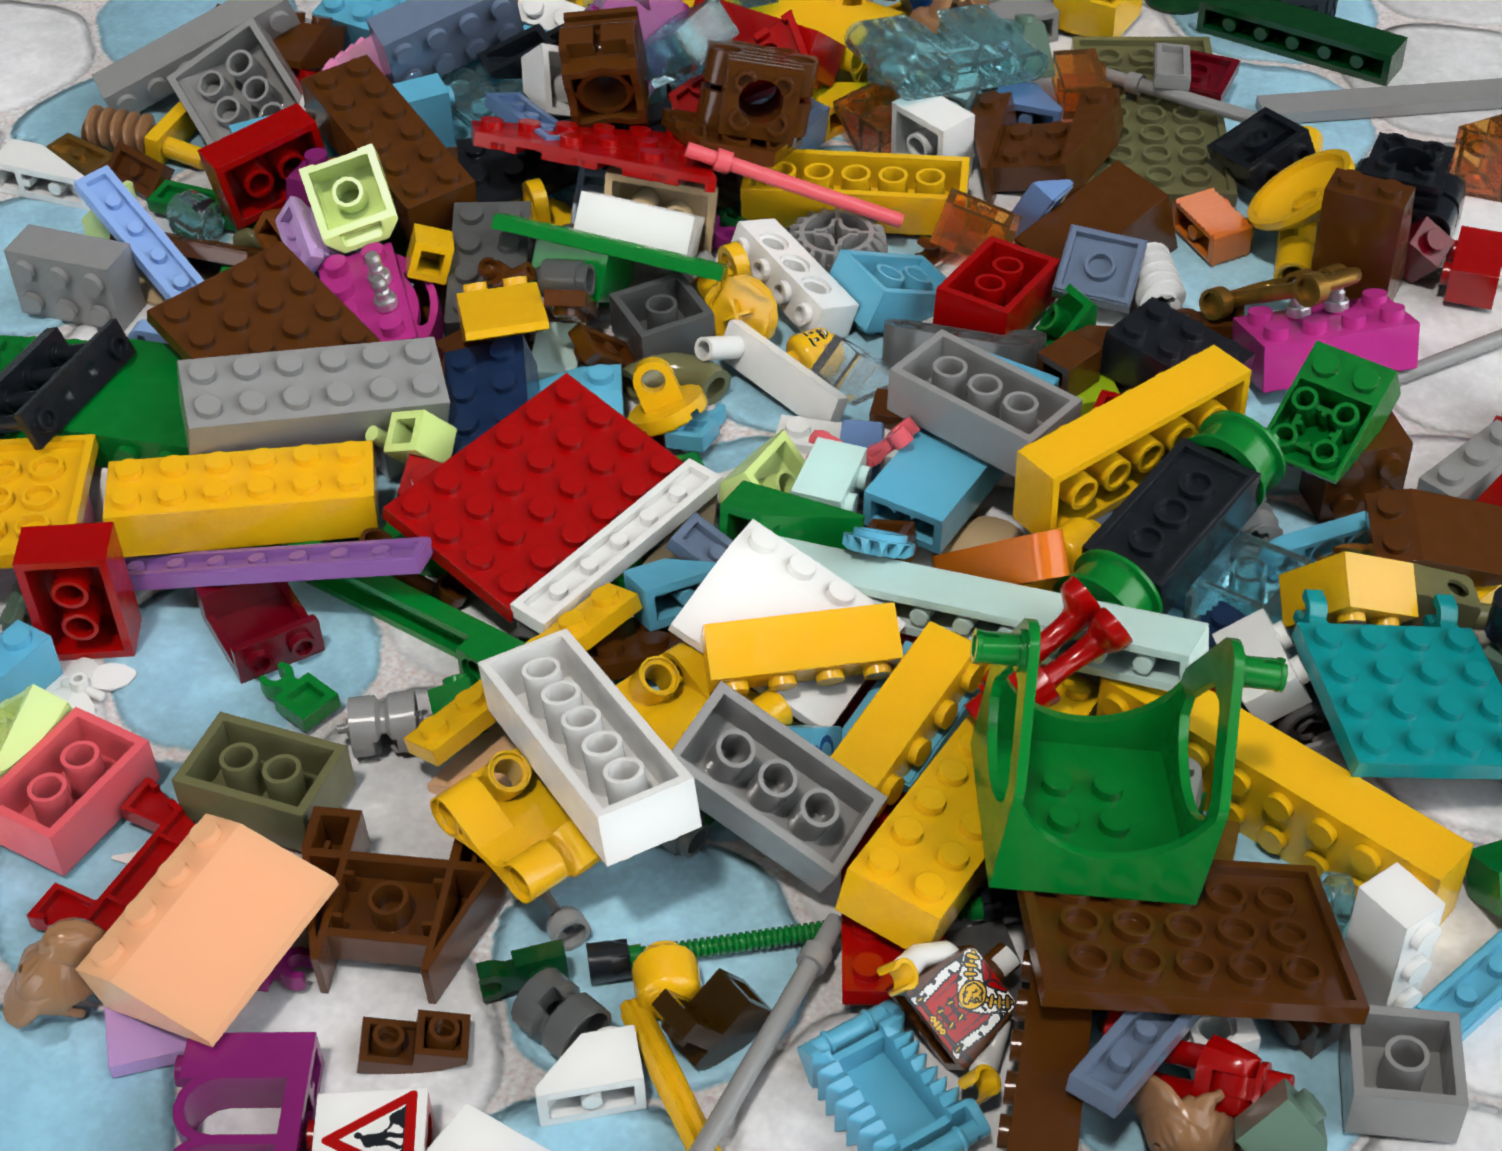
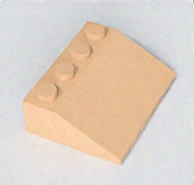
M206 813L192 827L189 834L170 857L161 864L155 875L134 900L126 906L124 912L104 936L94 944L91 951L75 970L106 1008L213 1047L335 891L339 883L335 877L243 824Z

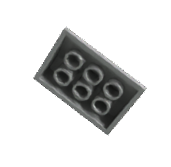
M252 16L166 77L207 145L230 135L229 125L271 115L295 103L299 104L303 94L300 82L271 36Z

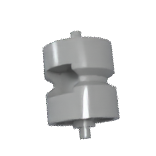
M415 690L388 693L385 701H379L375 695L349 697L347 700L348 719H346V724L337 725L338 734L347 733L348 738L351 740L354 758L381 755L384 748L388 746L395 753L409 752L403 738L415 730L424 719L432 716V714L422 715V710H418Z

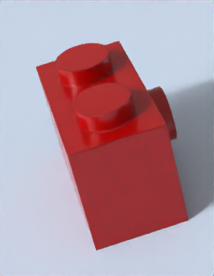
M1461 226L1458 240H1455L1446 255L1439 284L1447 285L1444 301L1492 310L1502 268V232Z

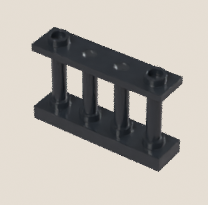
M116 318L110 319L87 343L68 345L58 327L46 328L0 372V437L7 432L23 431L34 449L42 450L136 354L134 347Z

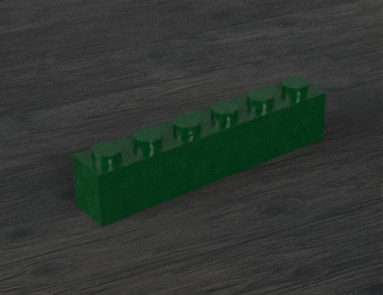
M1200 0L1196 31L1382 86H1387L1402 68L1408 37L1278 0Z

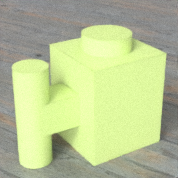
M424 409L392 412L387 432L373 425L367 429L365 438L367 441L372 440L374 445L383 449V453L406 464L409 454L444 463L452 456L457 428Z

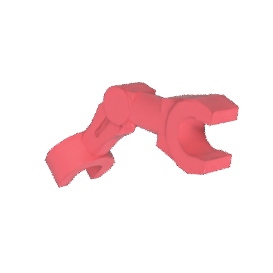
M910 416L898 423L880 442L872 444L867 448L866 466L873 468L880 464L890 452L895 449L897 451L901 450L914 439L913 435L919 432L920 428ZM814 430L808 440V443L812 444L815 443L817 437L843 442L824 430Z

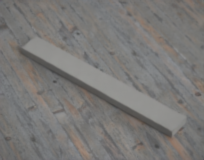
M1502 78L1257 95L1255 107L1257 111L1267 107L1295 123L1502 109Z

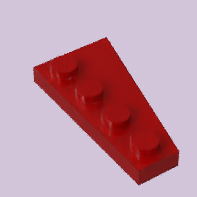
M791 9L780 16L782 20L769 29L764 27L753 35V40L748 42L762 46L795 49L800 54L808 55ZM703 70L668 93L673 109L696 112L701 81L707 82L703 79ZM757 80L747 84L739 97L744 102L752 103L774 94L777 86L766 80Z

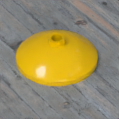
M1341 149L1324 150L1306 156L1280 171L1251 200L1247 210V216L1251 224L1259 230L1277 232L1300 228L1319 221L1324 190L1336 168L1355 170V163L1350 154Z

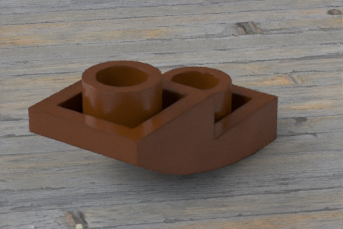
M418 1009L416 1021L363 1016L357 1073L412 1074L467 1065L471 1014Z

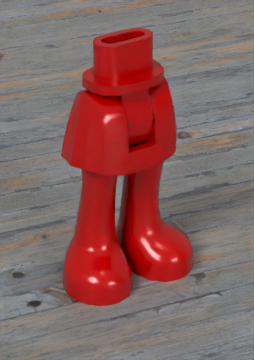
M1071 576L1060 588L1064 606L1062 612L1050 625L1040 632L1039 664L1087 628L1088 630L1074 645L1043 668L1039 665L1035 703L1046 708L1053 706L1061 700L1056 688L1070 675L1106 653L1122 651L1133 642L1131 636L1118 619L1105 607L1101 608L1088 589L1074 576ZM990 667L982 677V682L977 685L980 692L964 705L975 720H977ZM1014 671L1008 676V679L1018 690V681Z
M1109 1011L1103 1029V1036L1125 1011ZM1214 1034L1206 1044L1181 1040L1163 1061L1196 1070L1194 1080L1156 1071L1153 1073L1169 1084L1180 1099L1187 1095L1196 1097L1221 1089L1225 1097L1216 1104L1214 1110L1225 1112L1227 1116H1232L1233 1120L1284 1078L1293 1087L1295 1083L1294 1075L1272 1070L1271 1062L1262 1061L1258 1055L1228 1039Z

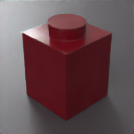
M1427 216L1410 226L1404 279L1410 284L1438 269L1455 242L1454 239Z

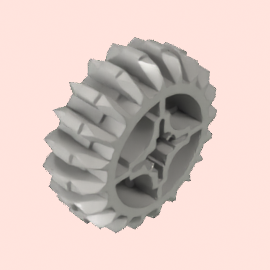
M837 207L835 210L822 208L819 213L809 211L807 217L797 218L796 224L790 226L789 233L828 273H830L840 249L888 253V241H886L884 226L878 224L876 220L846 210H839Z

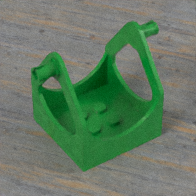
M1024 618L1011 633L984 631L975 628L971 640V663L991 664L971 739L988 887L1197 905L1230 811L1243 688L1282 692L1288 677V665L1285 664L1286 659L1282 657L1247 656L1240 639L1226 637L1185 668L1181 681L1156 700L1141 707L1116 714L1097 716L1074 715L1054 711L1035 703L1041 642L1038 620ZM1014 671L1018 681V690L1008 679V676ZM1215 687L1219 700V718L1211 801L1204 819L1196 806L1190 781L1188 755L1189 721L1195 698Z

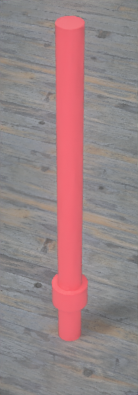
M688 142L684 157L711 165L714 171L726 175L728 172H732L900 228L904 219L903 213L734 157V152L718 148L715 151Z

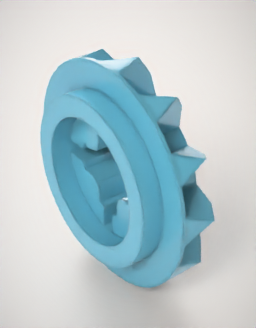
M854 527L853 532H843L842 544L848 550L893 559H907L914 555L916 547L915 543L907 541V535L866 527Z

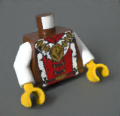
M947 940L913 944L893 962L878 967L877 973L879 976L887 973L892 976L894 983L885 989L886 992L904 1011L906 1018L946 1070H966L970 1066L969 1072L958 1080V1085L962 1090H965L975 1084L979 1093L976 1103L980 1105L997 1095L1001 1090V1079L997 1071L1012 1025L1010 1015L1017 1005L1016 1000L1002 982L1020 967V962L1012 950L1000 942L983 957L972 945L955 946Z

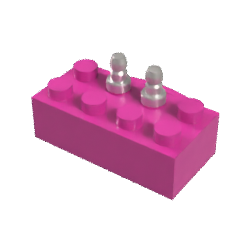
M391 242L385 244L370 243L364 246L360 252L348 256L341 254L332 255L319 266L320 280L381 341L434 337L436 342L443 338L444 313L434 284L408 278L406 258L395 253ZM411 283L423 288L429 294L430 314L428 322L424 325H420V302Z
M1341 288L1330 292V296L1324 304L1312 307L1302 306L1297 302L1296 298L1291 299V302L1286 306V310L1273 311L1272 308L1266 306L1251 307L1248 309L1247 316L1233 318V340L1255 353L1250 380L1265 393L1290 388L1316 341L1323 342L1396 371L1417 368L1420 322L1405 311L1403 304L1395 303L1387 297V291L1383 289H1366L1362 292V298L1349 300L1345 296V289Z

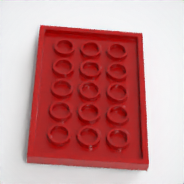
M565 373L383 507V519L406 538L431 537V548L433 551L431 558L512 623L516 620L513 618V611L510 606L514 600L684 462L568 373Z

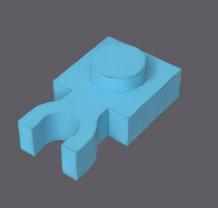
M717 404L713 410H704L702 413H699L697 409L691 414L692 420L688 424L664 434L666 448L681 449L685 453L694 451L697 453L705 452L720 434L719 426L727 419L725 405Z

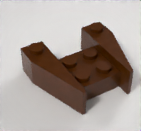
M1095 86L1090 89H1082L1073 121L1068 123L1063 121L1043 124L1017 123L1012 92L999 93L988 91L983 94H977L971 113L975 114L974 138L988 204L994 203L997 192L1026 191L1032 183L1037 181L1070 179L1074 184L1065 200L1083 187L1118 145L1124 125L1118 87L1105 88L1103 86Z
M314 806L301 846L302 859L335 877L339 883L335 891L308 924L310 960L320 992L329 993L338 959L421 967L420 971L428 1003L437 1004L505 900L508 887L481 857L455 838L449 860L369 853L371 843L362 810Z

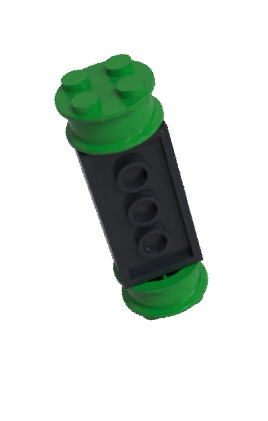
M1222 410L1210 414L1200 425L1198 434L1188 439L1182 437L1082 546V554L1075 562L1074 573L1070 574V576L1061 577L1054 584L1052 592L1061 593L1060 588L1063 583L1071 576H1074L1088 589L1097 601L1167 614L1253 516L1257 508L1263 503L1266 491L1274 489L1283 480L1286 472V462L1278 435L1274 431L1264 428L1252 418L1237 412Z

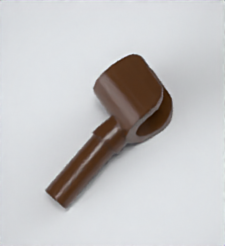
M922 236L917 240V244L925 249L915 255H923L935 265L942 255L967 250L969 245L966 240L938 244L929 237Z

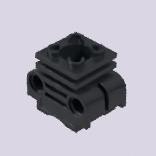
M1379 132L1369 157L1358 161L1355 164V170L1364 175L1381 179H1394L1402 184L1416 187L1411 225L1427 216L1452 238L1457 222L1461 217L1466 196V186L1463 180L1450 173L1456 148L1446 146L1437 141L1426 142L1407 138L1399 133L1387 134Z

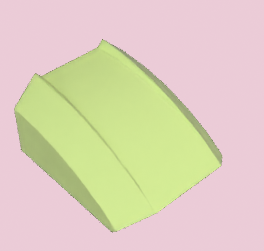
M373 144L357 148L355 152L318 165L312 164L299 169L322 240L326 246L343 253H348L367 244L390 238L398 221V215L383 167Z
M784 429L754 451L720 483L718 503H722L743 480L790 493L805 463V459Z
M32 684L26 690L0 703V779L73 710L67 701Z

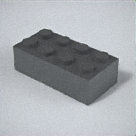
M531 201L454 203L452 231L455 250L448 274L444 316L447 336L461 329L455 295L457 293H464L462 285L485 282L484 278L478 273V264L482 259L492 257L511 268L524 262L532 264L535 238L491 228L493 215H496V213H507L533 219ZM487 283L488 289L494 288ZM524 333L525 340L529 341V333ZM504 336V337H498V338L485 339L484 341H485V342H490V341H494V340H498V339H502V338H506V337H510V336Z

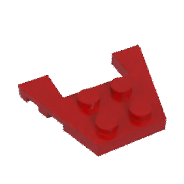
M146 777L120 809L125 820L153 831L152 836L97 900L55 882L26 915L31 927L46 931L49 926L60 919L77 917L94 922L108 931L124 912L126 906L134 900L155 875L161 864L170 857L186 838L195 823L185 815L183 808L173 798L170 800L161 791L160 786L152 778Z

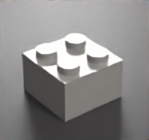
M1369 1005L1370 1010L1364 1025L1343 1024L1339 1037L1344 1132L1457 1143L1469 1107L1460 1013Z

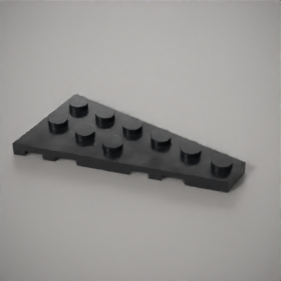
M671 101L650 105V126L647 127L651 128L652 131L666 132L667 128L661 124L663 107L672 109ZM610 123L615 126V129L629 130L630 126H633L622 123ZM471 138L456 140L458 161L475 181L477 202L524 201L522 184L524 181L540 178L547 196L577 183L579 166L542 160V153H538L535 150L526 149L524 152L512 154L501 150L473 146ZM606 165L602 170L608 169L609 165Z

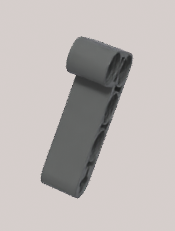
M889 319L884 321L881 361L894 366L943 329L987 352L1036 369L1037 354L1046 347L1047 334L1036 330L1020 329L1000 335L914 320Z

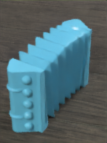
M890 999L868 1010L862 1009L860 1014L828 1031H821L819 1036L797 1047L808 1083L812 1088H818V1100L826 1101V1116L835 1114L834 1131L846 1130V1146L857 1145V1151H968L969 1146L976 1143L978 1139H983L991 1134L990 1125L973 1098L959 1100V1086L946 1091L947 1077L937 1079L938 1066L926 1068L927 1053L919 1054L920 1041H914V1031L904 1032L905 1013L900 1006Z

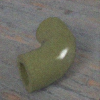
M681 352L651 354L621 369L623 392L635 404H640V401L633 386L634 368L641 360L648 357H659L667 361L672 367L680 386L689 384L700 385L708 401L707 405L717 403L727 392L731 381L730 373L718 364L711 361H701L695 354ZM649 370L643 374L642 381L648 387L655 388L664 383L665 377L657 370Z

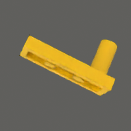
M181 101L144 137L145 154L163 164L172 159L204 170L197 151L202 147L186 142L198 129Z

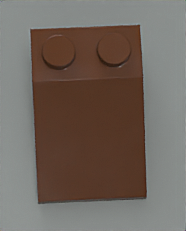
M1412 488L1365 493V529L1370 556L1412 562L1467 575L1472 579L1475 588L1502 585V506Z

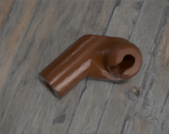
M486 257L478 264L479 275L494 288L504 287L502 279L527 276L528 283L536 279L535 268L529 262H524L511 268L500 260Z

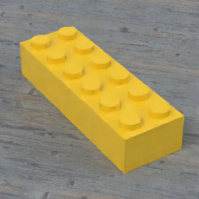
M796 149L773 168L766 167L903 213L904 219L900 228L877 221L878 224L884 226L885 233L902 234L905 236L931 235L942 238L964 237L969 191L970 157ZM744 176L742 178L740 187L741 217L747 220L775 218L784 228H790L791 225L796 224L797 218L807 217L809 211L819 213L822 208L826 210H835L836 208Z
M1212 345L1197 354L1191 355L1172 368L1158 373L1155 377L1133 389L1125 391L1122 395L1109 402L1093 408L1090 412L1072 422L1060 426L1057 430L1028 443L1017 451L1013 519L1029 532L1038 533L1055 530L1075 516L1096 520L1119 507L1182 437L1188 439L1198 434L1200 425L1210 414L1229 410L1245 415L1252 370L1216 345Z
M345 441L343 443L319 445L304 444L294 447L258 448L255 450L232 452L216 451L207 454L170 455L158 458H129L121 461H109L103 522H114L124 557L359 538L364 530L379 528L378 478L373 441Z

